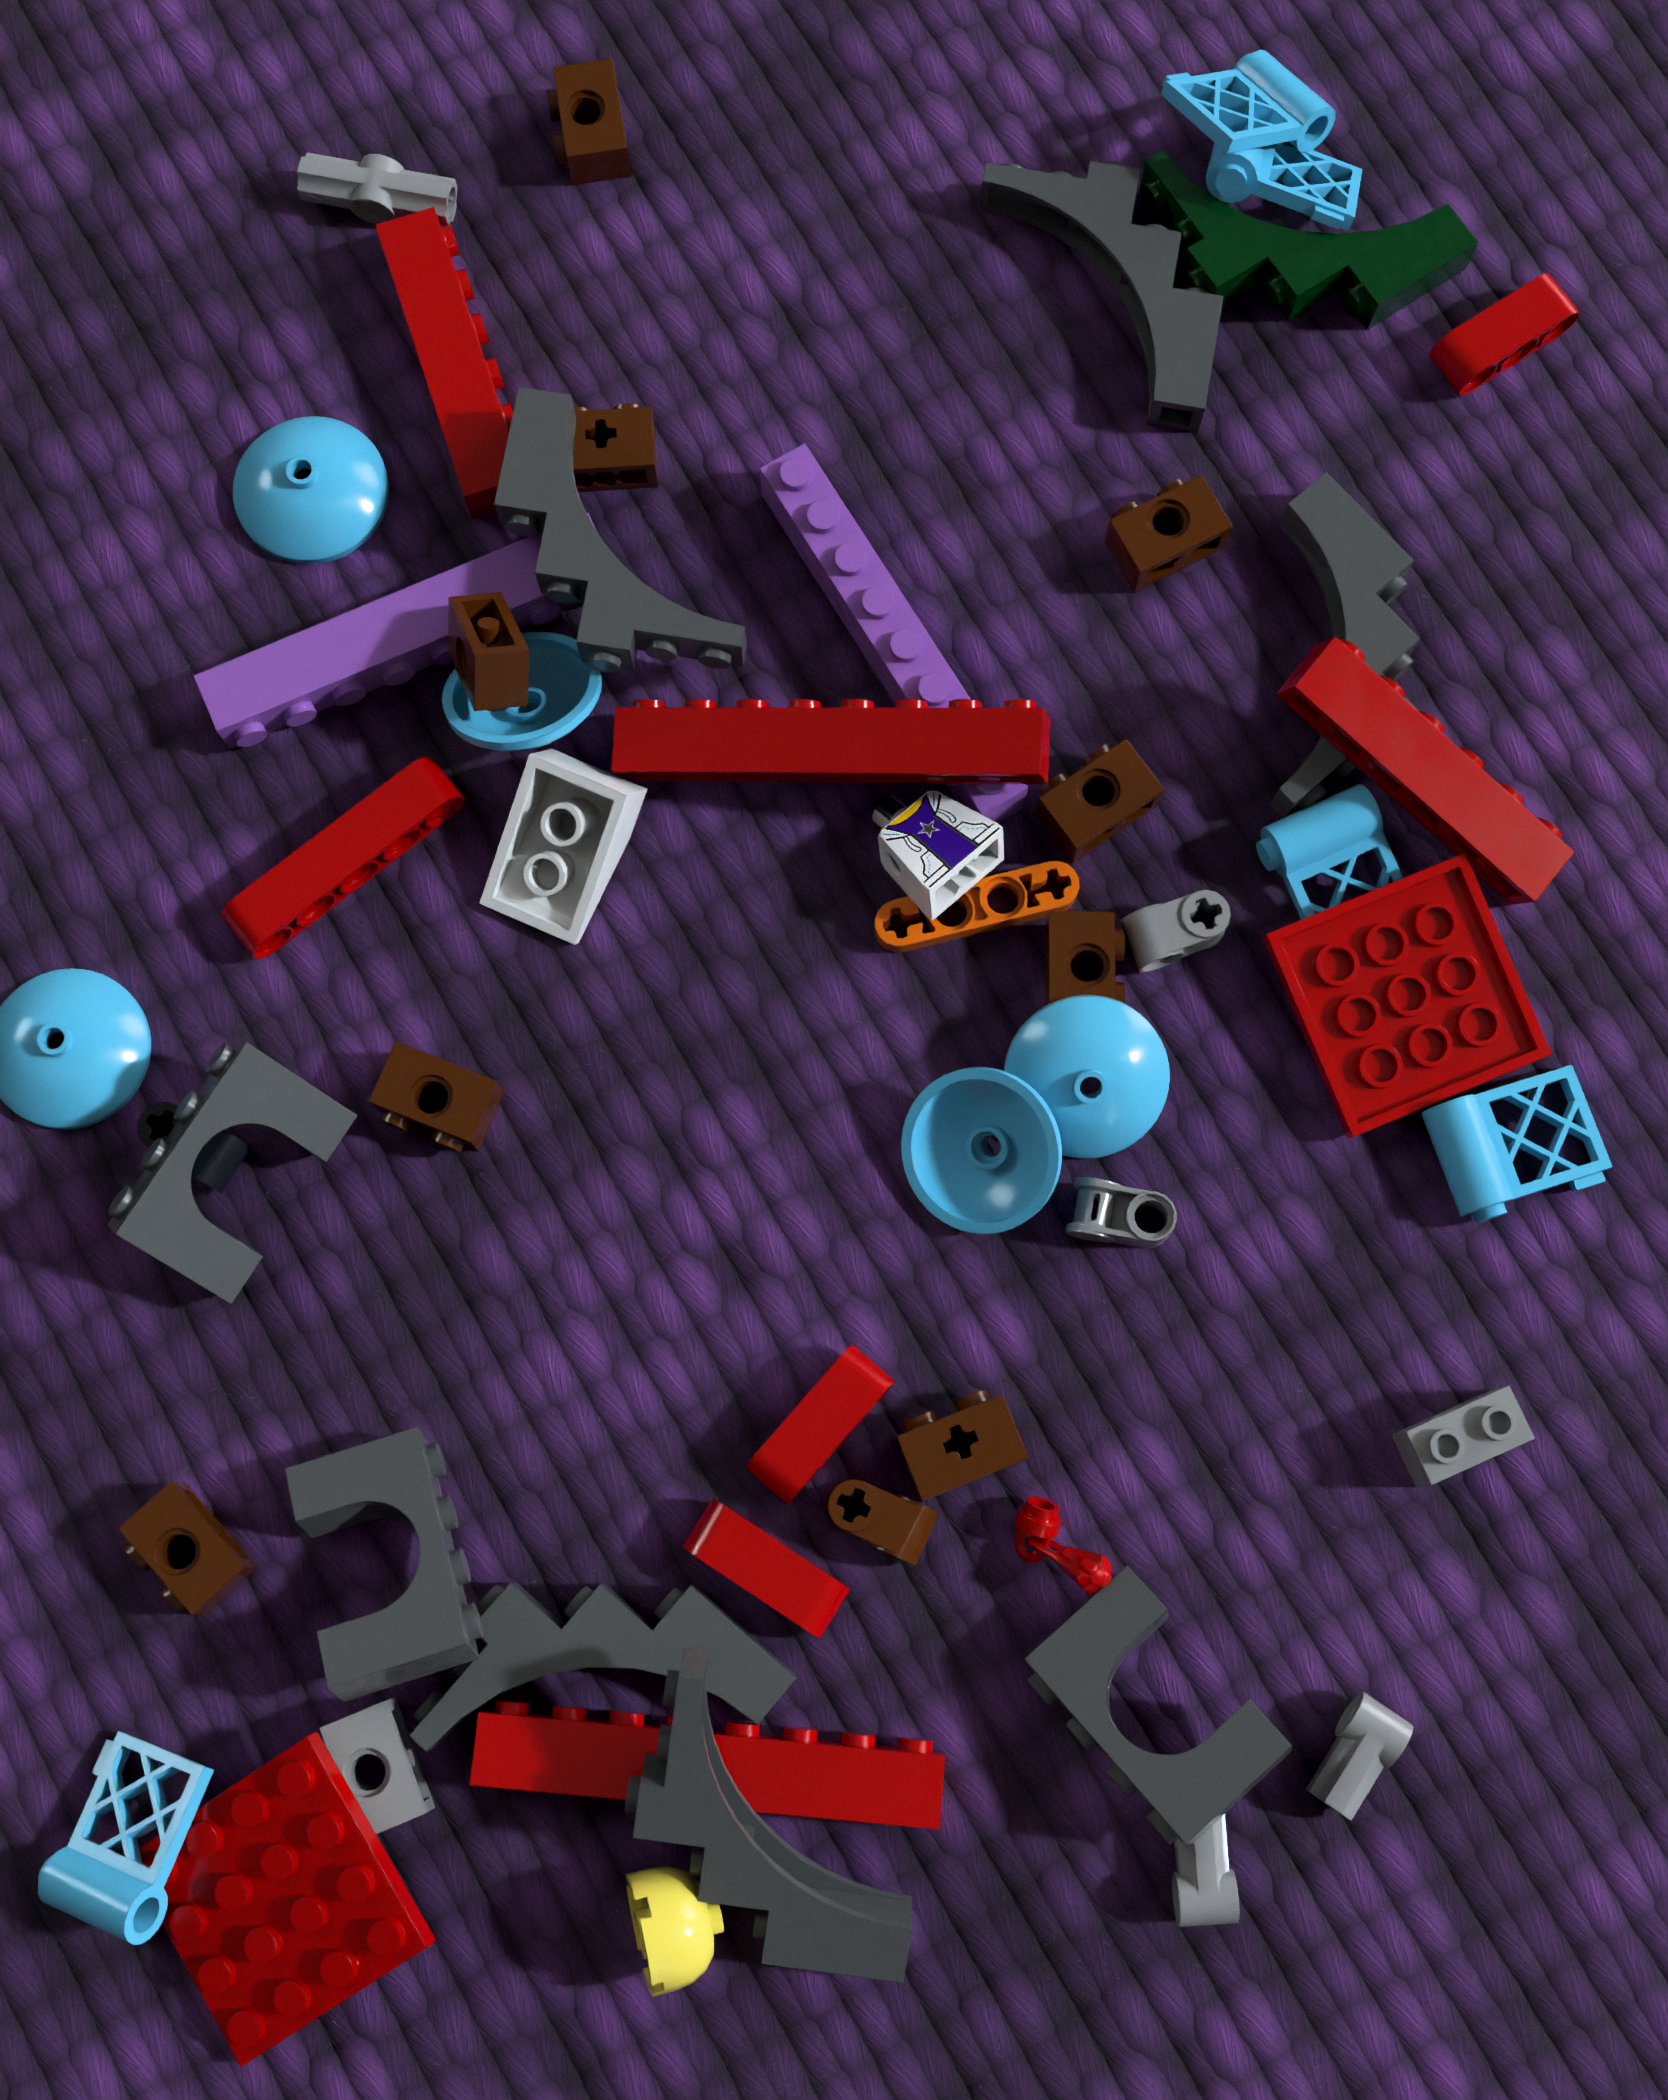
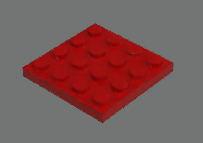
M1465 853L1262 936L1347 1138L1365 1133L1552 1055Z
M317 1731L306 1736L197 1809L164 1886L168 1896V1907L162 1925L241 2067L436 1941ZM159 1835L139 1848L142 1863L149 1866L152 1865L161 1844Z

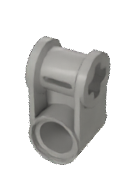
M1201 890L1164 904H1154L1139 909L1122 918L1120 923L1124 929L1139 972H1149L1217 945L1224 936L1231 913L1229 904L1223 896L1215 891ZM1201 911L1204 918L1214 917L1211 929H1206L1202 922L1193 924L1196 912Z
M1077 1177L1074 1179L1073 1187L1078 1190L1073 1222L1066 1224L1065 1233L1067 1235L1088 1241L1114 1242L1141 1248H1155L1162 1245L1172 1233L1177 1221V1212L1173 1202L1166 1195L1156 1191L1122 1186L1103 1179ZM1097 1200L1096 1218L1093 1221L1091 1220L1093 1202ZM1144 1207L1158 1210L1164 1219V1228L1157 1233L1142 1231L1135 1222V1213Z

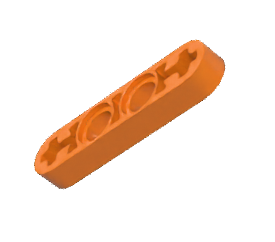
M1049 861L984 877L956 900L966 911V918L961 924L948 927L941 924L937 918L931 921L926 917L931 932H922V922L907 927L906 937L897 938L894 931H885L884 928L890 925L891 916L900 914L903 922H910L919 919L920 911L909 896L885 903L878 910L874 924L875 937L884 949L894 953H902L1045 918L1048 916L1049 911H1067L1074 904L1080 888L1079 877L1071 866L1060 861ZM1049 876H1054L1058 884L1067 883L1068 886L1064 888L1061 899H1054L1051 892H1043L1034 895V907H1027V890L1022 882H1030V892L1044 888ZM1005 887L1013 891L1018 899L1017 907L1007 914L993 911L987 902V896L992 890Z

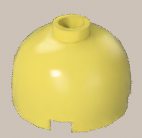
M665 1866L647 1868L626 1874L629 1884L626 1886L637 1948L641 1950L643 1959H647L648 1967L643 1968V1973L650 1995L655 1997L692 1984L707 1970L714 1956V1935L724 1932L720 1905L698 1901L699 1882L681 1869Z

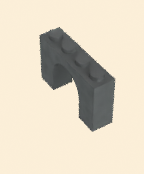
M237 1038L233 1040L230 1046L226 1043L222 1044L212 1055L205 1069L210 1074L198 1093L191 1090L182 1099L173 1115V1119L178 1121L166 1140L158 1138L149 1147L141 1161V1167L145 1168L144 1172L133 1188L126 1185L114 1198L108 1210V1215L112 1216V1219L107 1224L116 1235L232 1304L263 1256L250 1246L209 1222L196 1206L191 1189V1175L194 1162L200 1150L214 1135L222 1130L239 1124L254 1123L271 1127L312 1155L327 1162L358 1116L263 1052Z
M415 1427L285 1468L295 1522L311 1538L365 1521L388 1518L402 1521L414 1527L419 1539L420 1559L418 1569L410 1586L399 1599L378 1612L317 1631L327 1688L343 1702L480 1659L475 1639L483 1637V1627L475 1603L467 1604L463 1584L471 1582V1575L462 1548H454L450 1530L458 1528L459 1524L450 1495H442L438 1477L445 1476L447 1472L444 1457L437 1442L430 1444L420 1429Z
M1127 1565L1106 1587H1103L1025 1658L1026 1663L1034 1672L1026 1681L1049 1707L1056 1700L1064 1706L1073 1717L1065 1724L1066 1727L1088 1752L1098 1745L1111 1760L1112 1764L1105 1769V1772L1122 1792L1130 1798L1138 1791L1152 1807L1153 1810L1145 1818L1169 1845L1179 1838L1188 1849L1291 1752L1292 1745L1250 1699L1203 1743L1183 1753L1172 1755L1151 1753L1135 1746L1120 1733L1112 1721L1109 1709V1690L1113 1676L1120 1664L1169 1619L1168 1609Z

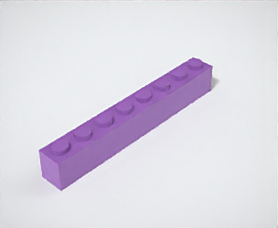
M804 443L761 467L762 497L894 703L896 700L916 699L926 701L928 708H949V701L970 699L807 445ZM947 784L959 803L996 823L1023 809L1028 792L1026 784Z
M587 513L591 523L593 524L589 513ZM538 533L536 536L527 537L194 675V678L215 729L230 749L236 746L249 747L263 741L267 737V733L286 725L296 727L313 720L318 712L334 705L348 706L364 698L366 692L382 685L394 686L410 680L416 671L430 665H447L452 663L448 653V597L502 592L519 628L531 623L542 625L551 622L561 614L562 610L579 603L584 604V601L578 600L576 604H562L551 600L545 594H541L535 575L543 535Z

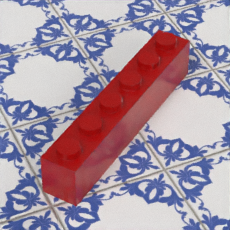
M434 207L376 224L384 254L471 518L495 512L494 502L513 410L510 402L503 405L499 403L496 391L505 388L495 357L487 360L484 358L481 346L490 342L481 314L470 315L466 304L467 301L475 299L466 269L455 271L451 259L460 255L451 224L441 227Z
M1336 636L1314 645L1277 691L1276 695L1453 854L1458 856L1465 853L1472 870L1510 905L1536 902L1574 853L1561 840L1563 837L1561 831L1551 822L1543 818H1536L1522 805L1524 800L1515 789L1507 784L1495 781L1483 770V761L1474 752L1464 747H1458L1444 735L1445 728L1439 720L1429 713L1418 711L1404 698L1405 692L1398 683L1387 676H1379L1364 662L1365 656L1357 646L1347 640H1339Z

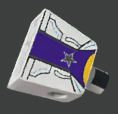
M927 791L909 807L905 806L894 796H887L879 802L873 812V822L882 828L878 835L880 859L884 869L931 921L1004 860L1003 827L938 791Z

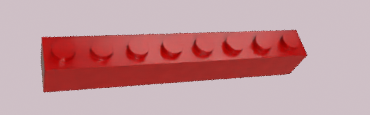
M637 699L633 701V707H615L611 771L628 781L1048 785L1051 719L1044 708H1036L1037 703L1035 701L1025 699L1005 700L1003 708H982V702L971 699L949 701V708H928L926 701L916 699L896 700L895 708H874V702L863 699L843 700L841 708H821V702L810 699L790 700L788 708L769 707L768 702L757 699L737 700L736 707H717L716 702L705 699L685 700L684 707H665V702Z
M496 1699L494 1709H485L478 1712L470 1785L626 1800L630 1775L641 1776L646 1753L656 1754L660 1725L644 1724L645 1713L610 1710L609 1720L586 1718V1707L553 1705L552 1715L529 1713L530 1702ZM669 1715L667 1725H672L673 1715ZM725 1721V1731L713 1730L715 1740L729 1773L755 1812L940 1830L945 1755L943 1751H933V1740L899 1737L898 1747L875 1745L876 1735L841 1732L840 1742L817 1740V1729L783 1726L782 1736L759 1734L760 1724L742 1721Z

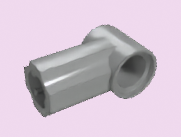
M1364 1691L1359 1692L1343 1712L1335 1729L1337 1739L1305 1790L1347 1819L1352 1820L1383 1768L1389 1769L1406 1748L1413 1733V1725Z
M1224 1814L1188 1849L1179 1838L1174 1841L1177 1871L1172 1873V1897L1178 1927L1239 1923L1238 1887L1234 1870L1229 1868Z

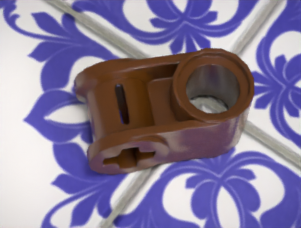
M856 1479L841 1481L835 1485L828 1494L826 1502L827 1514L831 1521L839 1528L871 1542V1546L915 1566L919 1562L939 1515L938 1512L894 1492L892 1494L865 1481ZM858 1489L863 1493L861 1502L868 1506L867 1512L864 1516L854 1515L850 1522L845 1521L842 1518L844 1508L837 1504L838 1498L841 1494L851 1496L854 1490Z

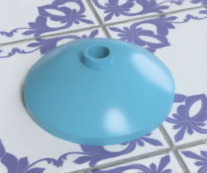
M319 416L300 417L273 426L261 434L248 447L235 472L233 501L241 525L248 536L262 550L278 559L291 563L321 564L349 555L361 547L374 534L383 520L387 509L389 479L379 451L367 436L358 429L333 418ZM301 470H311L307 478H295Z
M550 632L521 633L529 648L527 706L510 707L498 712L487 710L474 711L458 673L454 669L443 689V710L452 730L470 744L496 751L530 750L550 744L564 737L584 721L595 707L601 693L602 677L600 671L590 667L587 662L581 661L576 640L571 637Z
M85 969L54 970L25 982L13 991L0 1006V1098L13 1112L34 1124L52 1129L68 1130L88 1127L118 1112L129 1102L143 1082L151 1056V1034L148 1021L137 1000L113 979ZM63 1032L64 1041L62 1045L56 1049H50V1038L56 1033Z
M1098 995L1066 997L1038 1010L1021 1026L1014 1036L1004 1063L1005 1072L1026 1082L1045 1101L1059 1129L1062 1155L1072 1158L1104 1157L1134 1144L1149 1131L1158 1119L1169 1090L1170 1069L1168 1057L1155 1029L1132 1007L1118 1000ZM1087 1077H1095L1100 1080V1086L1096 1092L1086 1094L1080 1090L1081 1082Z
M969 1067L943 1075L929 1084L915 1099L903 1126L901 1138L902 1162L913 1192L928 1211L942 1222L956 1229L977 1234H993L1013 1229L1037 1214L1047 1203L1057 1185L1062 1164V1144L1055 1118L1042 1097L1030 1085L1008 1072L989 1067ZM990 1135L996 1137L1000 1142L1001 1149L998 1154L993 1153L988 1147L987 1141Z

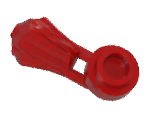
M1028 1497L1025 1504L1019 1505L1014 1519V1523L1017 1526L1014 1537L1015 1550L1020 1558L1028 1563L1040 1562L1046 1556L1055 1562L1090 1596L1101 1588L1106 1587L1112 1580L1111 1561H1108L1104 1555L1069 1546L1064 1547L1051 1540V1538L1058 1536L1062 1519L1058 1515L1059 1506L1043 1497ZM1027 1534L1032 1535L1028 1537V1544L1035 1549L1033 1552H1029L1025 1548Z

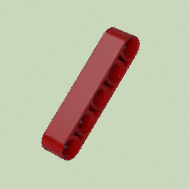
M424 756L415 760L237 894L223 908L221 918L254 959H261L271 955L449 820L462 807L464 796L432 757Z

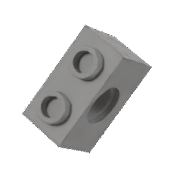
M1510 1386L1490 1390L1391 1435L1415 1487L1433 1485L1535 1439Z
M396 1697L320 1727L323 1737L322 1741L376 1834L426 1814L435 1808ZM366 1754L379 1757L385 1765V1778L380 1786L367 1784L360 1775V1763Z

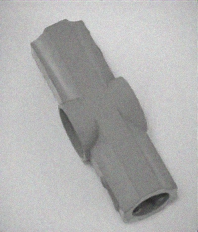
M308 152L305 157L301 156L297 171V192L300 200L351 209L357 217L373 224L383 223L395 217L399 218L432 207L435 208L440 225H449L454 220L458 190L454 178L405 170L396 160L381 154L364 155L361 158V162Z

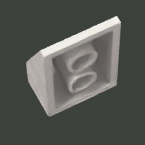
M554 749L530 753L479 904L571 944H578L630 840L647 788Z

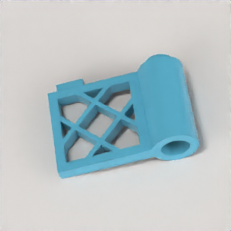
M1258 50L1244 55L1232 70L1190 76L1187 72L1165 76L1162 84L1163 89L1160 94L1226 153L1289 142L1299 152L1306 153L1316 148L1328 136L1336 118L1335 110L1266 50ZM1229 128L1237 130V132H1232Z
M1229 128L1232 132H1237V130ZM1289 142L1226 153L1214 143L1206 174V184L1211 194L1223 202H1240L1252 194L1311 216V220L1338 230L1342 228L1349 231L1356 214L1362 169L1314 150L1306 153L1299 152ZM1307 178L1313 185H1309L1304 179Z
M1357 784L1261 829V840L1256 843V849L1264 867L1268 871L1276 870L1282 876L1301 920L1326 910V908L1310 903L1301 881L1316 874L1337 881L1328 909L1340 904L1346 886L1368 893L1387 885V883L1390 884L1403 878L1383 833V820L1379 807L1373 795L1363 784ZM1371 849H1374L1382 867L1376 887L1350 877L1357 856ZM1345 862L1341 874L1329 869Z
M1572 1065L1479 1094L1462 1096L1431 1107L1421 1113L1459 1215L1464 1217L1472 1214L1475 1224L1506 1214L1507 1210L1504 1205L1506 1202L1558 1185L1569 1183L1571 1191L1576 1192L1603 1183L1606 1179L1602 1171L1613 1167ZM1556 1082H1560L1568 1101L1562 1117L1538 1104L1544 1087ZM1531 1091L1528 1099L1520 1094ZM1504 1099L1523 1109L1514 1132L1497 1124L1489 1103ZM1533 1115L1557 1127L1549 1150L1523 1138ZM1567 1133L1584 1142L1591 1163L1577 1166L1558 1156ZM1504 1141L1509 1143L1508 1147H1506ZM1518 1148L1543 1161L1536 1180L1522 1185L1512 1163ZM1553 1166L1563 1171L1550 1175Z
M120 1731L117 1732L114 1741L106 1739L92 1771L93 1774L98 1776L67 1847L60 1849L49 1857L40 1869L38 1876V1895L40 1900L132 1945H139L149 1940L164 1920L168 1907V1896L164 1886L214 1769ZM131 1750L140 1753L145 1776L125 1787L122 1771ZM157 1761H160L165 1765L158 1767ZM180 1771L191 1774L181 1798L168 1806L162 1781ZM149 1790L154 1814L133 1825L128 1801ZM114 1809L120 1834L102 1844L93 1841V1836L102 1816ZM158 1828L161 1844L152 1865L149 1866L142 1863L137 1839ZM123 1847L124 1854L118 1852L117 1850Z

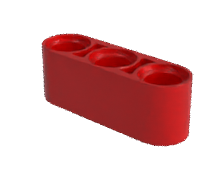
M1544 273L1447 333L1433 346L1429 352V357L1458 395L1463 396L1558 338L1577 321L1581 313L1551 274Z
M851 1344L754 1454L745 1468L781 1501L788 1505L884 1396L895 1380L859 1348Z
M712 1498L682 1544V1547L819 1639L851 1591L849 1587L715 1498Z

